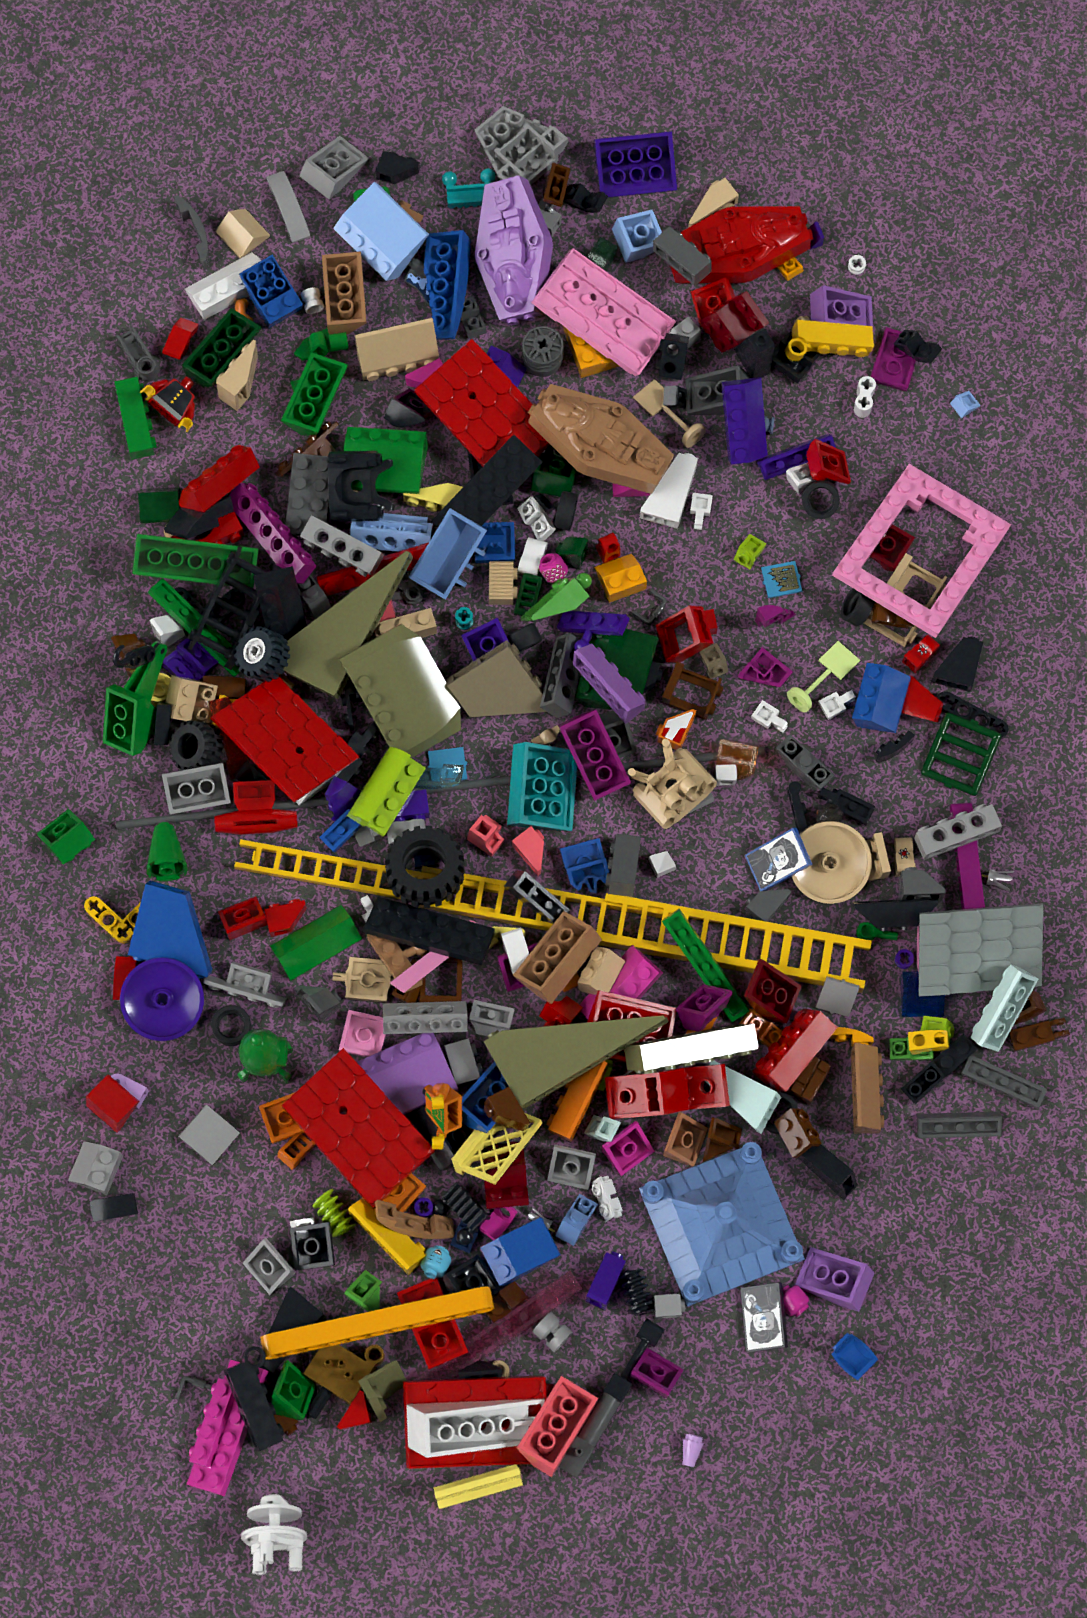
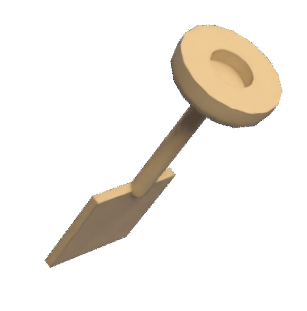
M655 379L633 396L652 417L663 409L686 431L682 437V443L685 447L690 448L694 446L704 436L706 428L703 424L696 423L688 427L667 406L663 405L664 387Z

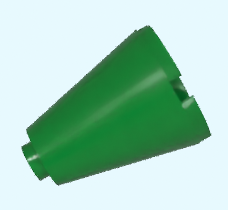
M161 822L153 830L146 874L149 878H151V875L156 877L157 881L180 879L181 874L184 873V876L187 874L188 866L174 826L168 822Z

